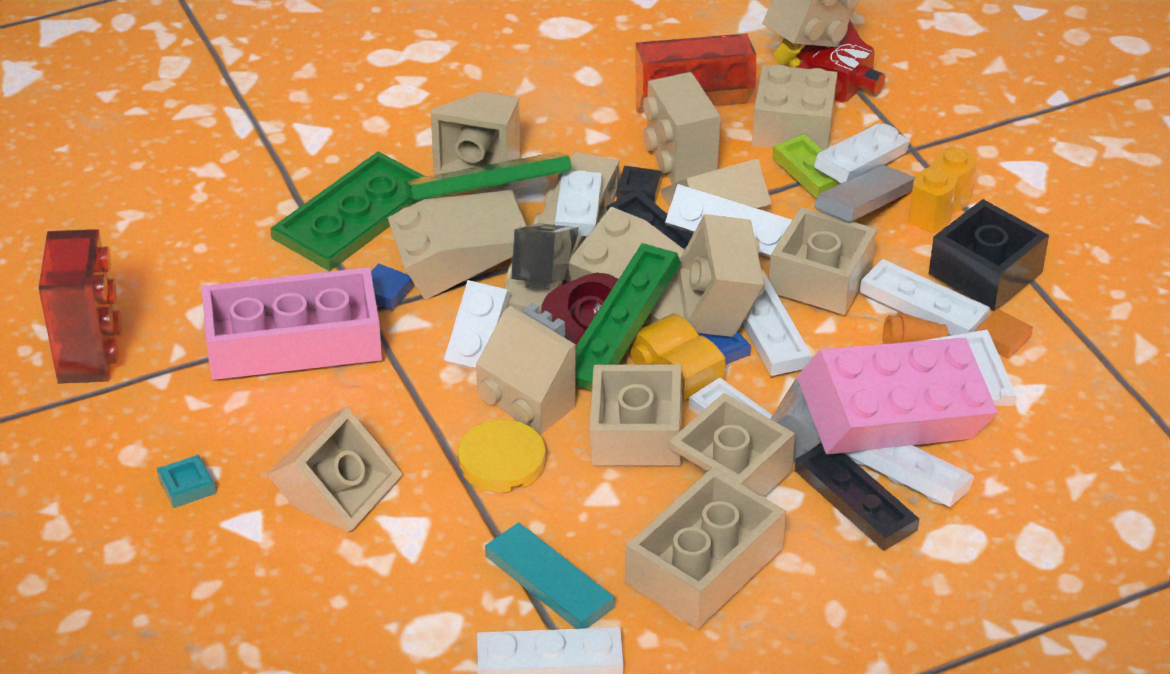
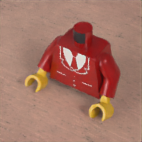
M849 20L847 25V33L840 41L838 47L805 45L801 49L800 44H793L784 38L774 51V59L781 65L789 64L793 68H820L825 71L837 72L835 101L848 102L861 88L878 94L885 83V74L873 69L875 56L873 47L863 41L851 20Z

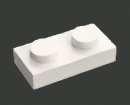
M586 171L562 173L555 217V234L588 236L594 229L598 221L602 173Z
M467 281L444 358L447 364L476 371V363L501 315L507 308L511 295L507 289Z

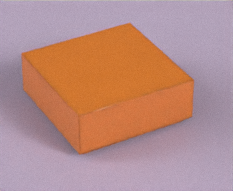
M997 308L975 331L988 329L998 354L1009 359L1031 338L1033 326Z

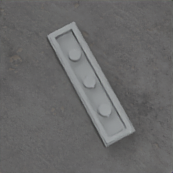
M880 165L818 194L814 208L849 223L911 192L915 177L888 166Z

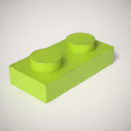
M805 133L773 146L772 158L816 199L818 194L842 184L814 167L818 153L824 150Z

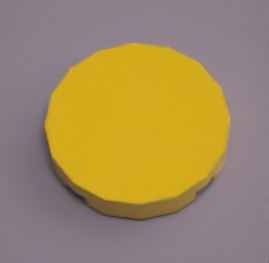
M499 419L485 421L472 427L460 440L457 458L459 468L463 471V477L470 484L484 491L504 493L512 492V487L522 484L524 488L533 484L543 472L546 462V450L543 438L534 428L520 421Z

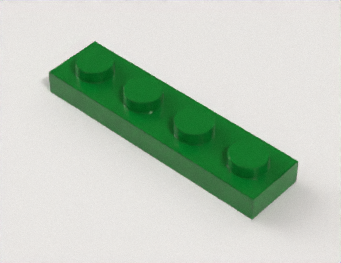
M641 243L575 347V386L592 391L594 365L619 364L680 266L681 261L677 252Z

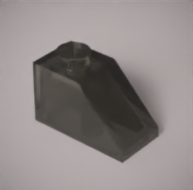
M537 223L516 228L514 231L511 279L525 281V288L541 290L549 289L550 283L564 280L578 237L579 227Z

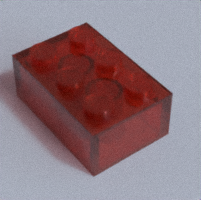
M99 229L47 231L38 289L58 384L109 382L111 364H118V341L114 337L122 333V318L120 310H113V304H116L117 298L116 282L114 278L108 279L107 272L111 270V253L109 246H102Z

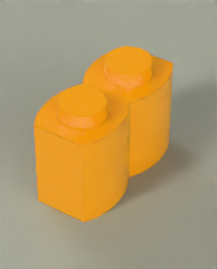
M954 146L941 151L935 157L933 166L922 170L914 179L908 223L930 233H936L944 229L950 223L952 214L966 207L971 200L977 156Z
M673 313L640 329L632 341L631 357L635 365L681 364L683 401L688 400L690 396L719 377L725 380V357L722 352L709 339L699 336L692 325L678 314Z

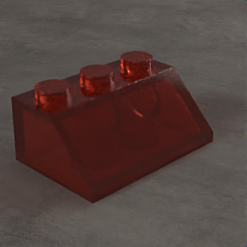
M748 34L635 42L636 112H644L643 100L648 97V81L692 72L714 106L746 104L756 88L757 55Z

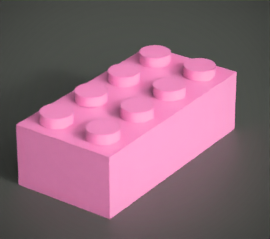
M370 267L201 286L206 343L212 380L382 360L380 325Z
M966 337L820 349L797 376L826 454L972 439L998 414Z

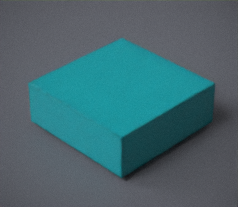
M199 454L156 468L158 480L173 508L216 494L214 482Z

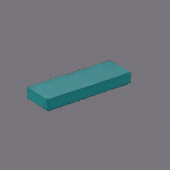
M519 522L485 545V557L575 629L590 627L615 608V597Z

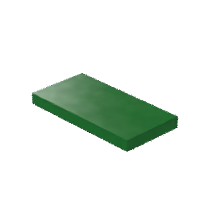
M377 151L270 228L271 239L330 272L390 227L388 217L398 213L403 208L422 201L414 200L406 194L404 180L425 177V175Z
M553 152L404 180L407 195L414 200H422L570 172L572 167L570 155Z

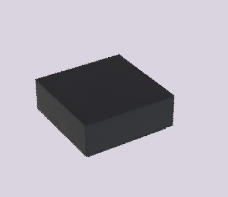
M624 166L617 187L616 200L638 188L656 203L662 183V171Z

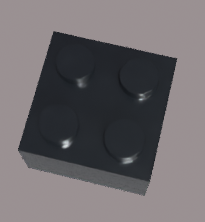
M982 199L933 237L928 274L995 311L1043 272L1049 234Z

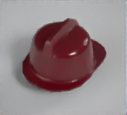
M596 272L561 285L546 295L541 304V313L545 310L551 313L552 322L558 318L565 322V338L577 346L615 286L618 278L610 274Z

